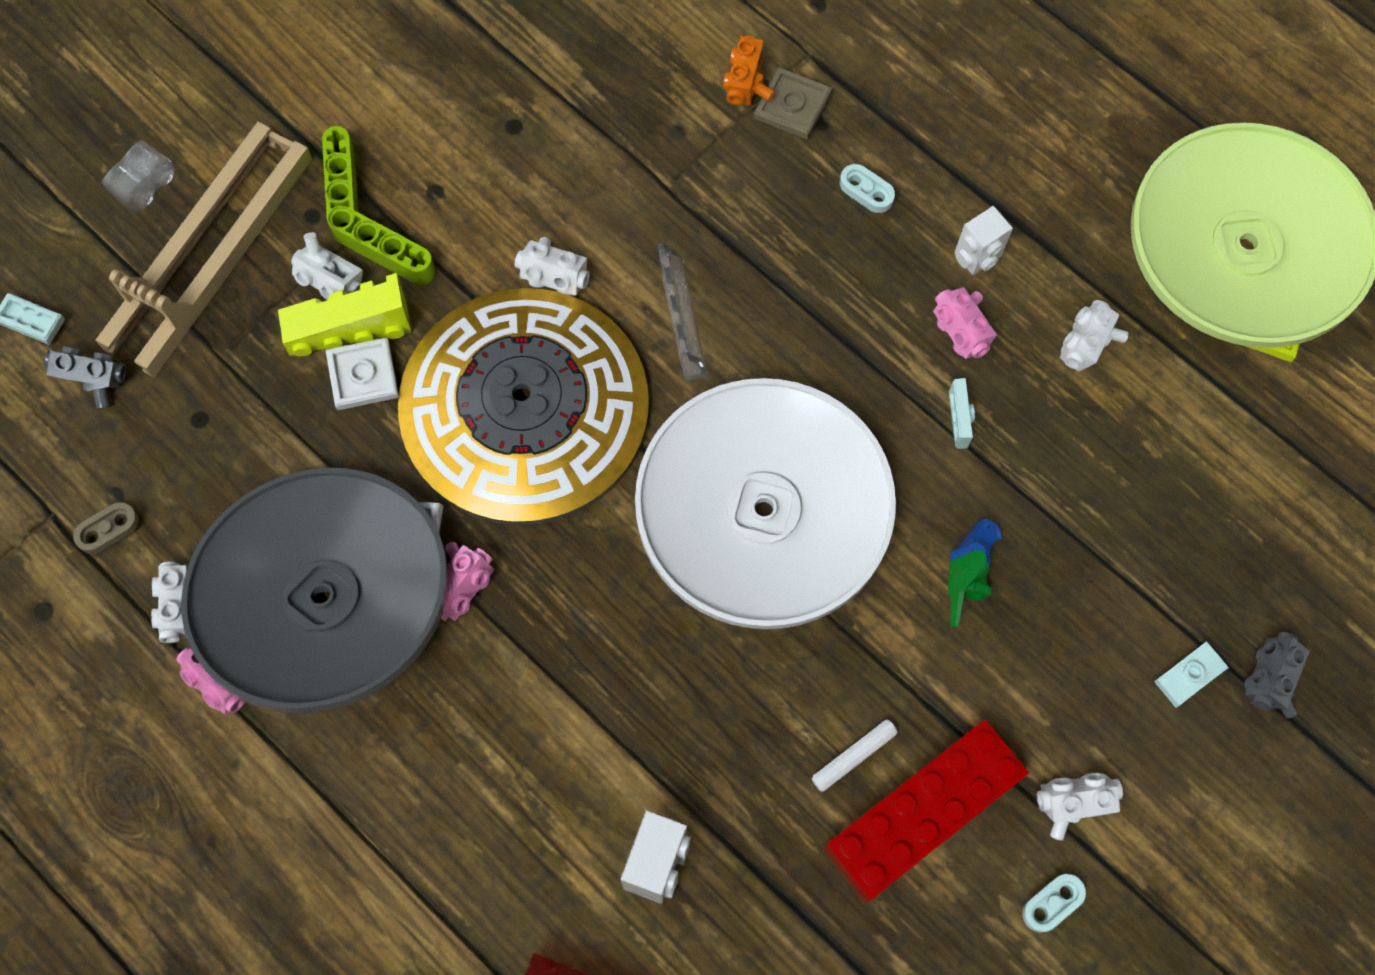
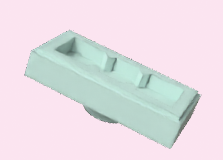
M10 293L6 294L0 304V325L48 345L51 344L65 321L61 314Z
M966 378L954 379L949 390L954 442L956 449L968 448L973 438L971 423L975 419L974 405L968 402Z
M1206 641L1154 682L1177 708L1229 667Z

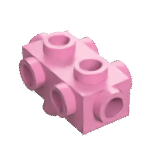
M964 287L953 291L947 289L935 298L938 305L933 312L938 319V327L949 334L954 342L953 348L957 354L965 359L971 357L977 359L984 356L990 350L989 346L997 334L977 306L983 300L982 294L975 291L969 295Z
M450 542L445 546V551L451 561L448 563V592L441 620L444 622L448 618L456 621L460 615L465 614L469 610L470 601L476 593L489 584L490 575L495 570L489 565L493 558L478 547L475 551H472L465 545H462L459 549L456 542Z
M190 647L185 648L179 653L176 661L181 665L180 675L188 686L199 689L202 692L204 701L212 709H217L226 716L228 713L237 712L244 705V701L231 695L209 676L196 659Z

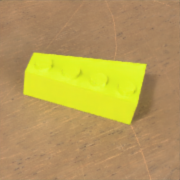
M397 273L386 276L387 282L375 286L372 281L360 284L361 290L345 293L343 290L333 292L327 298V301L321 302L319 299L314 298L279 309L282 341L290 356H307L313 351L328 350L386 337L397 339L404 336V334L412 333L407 302Z

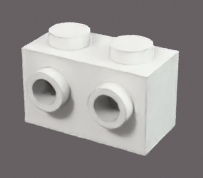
M994 206L964 224L954 252L958 263L963 268H967L972 275L982 269L983 271H988L998 262V258L1002 256L1013 229Z

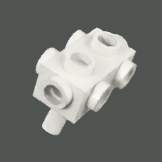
M310 232L304 235L306 247L296 251L291 260L293 265L292 275L300 285L307 286L309 284L320 291V294L326 300L333 292L343 290L345 293H352L361 290L362 269L321 247L316 233Z
M547 237L540 238L539 242L530 240L525 249L518 252L515 259V268L520 269V278L528 280V283L536 288L547 286L556 289V292L576 296L580 289L586 288L589 281L590 273L586 271L587 258L551 247V241Z
M1101 300L1093 301L1090 307H1083L1075 317L1073 331L1063 341L1059 358L1068 367L1079 372L1095 364L1103 348L1111 340L1121 343L1126 342L1128 332L1114 328L1119 314Z
M176 562L161 563L159 566V577H152V597H158V608L152 609V628H158L159 641L163 643H175L180 641V638H187L181 614L182 588L187 567Z
M1089 773L1079 779L1072 780L1069 778H1056L1047 784H1040L1041 790L1037 791V802L1040 810L1044 811L1054 822L1050 836L1058 840L1064 839L1069 822L1076 823L1080 821V818L1120 812L1119 799L1123 797L1120 781L1118 779H1110L1106 774Z

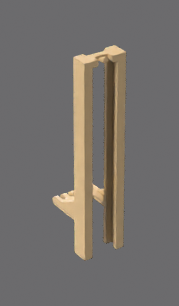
M257 122L143 277H130L117 269L110 273L109 280L125 301L96 338L101 348L114 356L151 306L161 312L165 319L134 362L143 368L142 371L155 378L313 160L308 147L296 141L292 142L274 133L268 126ZM280 145L281 149L287 153L178 302H171L168 297L160 295L159 293L268 146L276 148Z

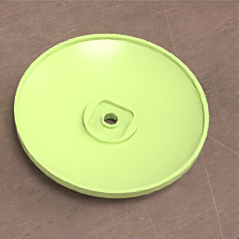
M1228 123L1201 129L1185 136L1166 149L1152 164L1136 193L1131 214V238L1137 263L1143 276L1159 299L1174 314L1194 328L1217 339L1233 344L1262 348L1284 347L1313 340L1337 327L1350 316L1363 301L1374 281L1375 211L1365 189L1348 167L1334 154L1316 142L1295 132L1257 123ZM1247 239L1252 242L1254 249H1245L1240 244V240Z

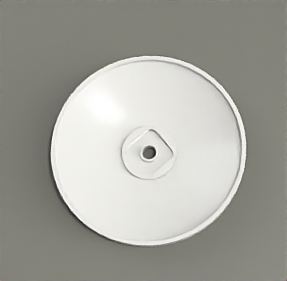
M761 378L730 382L705 391L686 402L663 423L651 440L641 462L636 482L635 507L639 535L651 564L661 579L682 600L698 611L731 625L756 629H779L802 625L832 613L846 604L868 583L879 567L892 536L896 497L894 481L885 453L870 429L854 412L830 395L813 387L781 379ZM766 502L772 506L773 512L768 516H760L756 513L755 506L758 503Z

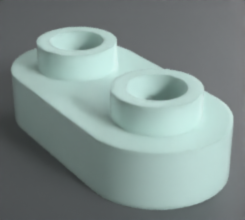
M851 164L843 169L840 177V187L844 193L875 213L886 212L892 207L895 191L889 183L859 164ZM857 181L859 185H852L850 182ZM879 197V198H881L883 201H882V202H878V201H875L874 198Z
M1063 874L1053 879L1024 905L1022 915L1025 924L1035 932H1047L1055 928L1084 902L1086 896L1084 884L1078 877L1071 874ZM1062 887H1067L1070 890L1071 896L1069 899H1064L1060 895ZM1037 908L1042 909L1045 913L1043 921H1038L1034 916Z

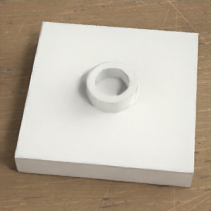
M387 337L326 350L333 397L337 410L399 398Z

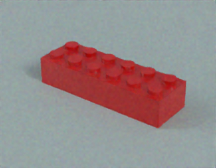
M985 719L828 842L823 849L864 903L867 904L1030 773Z

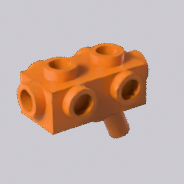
M741 36L737 47L732 48L730 65L733 66L730 72L726 71L723 89L727 90L726 100L730 104L751 106L755 94L769 102L773 99L775 91L763 84L764 75L760 73L764 58V40L753 36Z

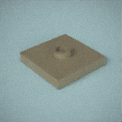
M778 67L768 86L775 91V95L770 102L764 98L761 99L754 112V119L807 140L832 93V87Z

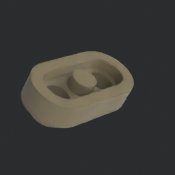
M114 503L81 522L74 531V542L85 553L97 554L133 533L139 523L138 514L126 503ZM126 517L127 522L122 526H118L120 519ZM98 534L97 541L90 543V538Z

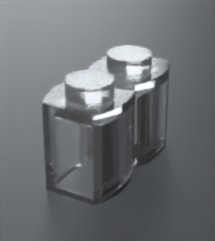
M140 140L128 150L123 160L106 174L101 183L109 194L136 212L146 207L152 201L155 190L171 181L175 168L166 156L145 141Z

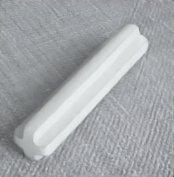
M884 720L813 775L812 781L821 792L828 789L895 737L898 732L896 727L889 720Z

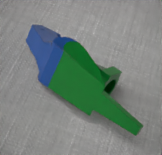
M985 518L976 522L959 546L950 553L948 596H951L950 627L952 628L959 627L963 598L975 601L986 599L991 595V587L988 586L986 581L991 567V548L993 543L1002 539V533L999 526L989 519Z

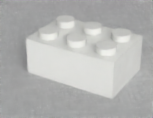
M646 811L621 877L623 889L663 904L665 896L672 898L678 882V871L675 870L677 863L684 865L690 848L691 837L686 836L687 826Z

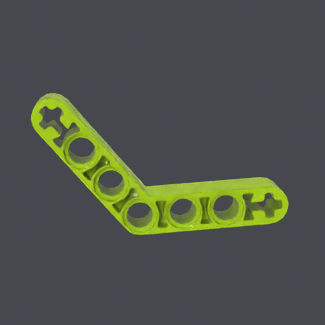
M333 126L328 128L323 134L322 145L327 222L337 242L415 284L426 285L430 283L435 277V267L430 252L427 249L359 213L355 151L350 136L343 127ZM340 170H345V171H343L342 173H339V174L336 173V172H338V171H340ZM342 196H347V197H346L345 199H343V200H337L338 198H340V197H342ZM342 223H348V225L344 227H338ZM374 236V238L369 241H363L366 237ZM393 250H400L397 254H389Z

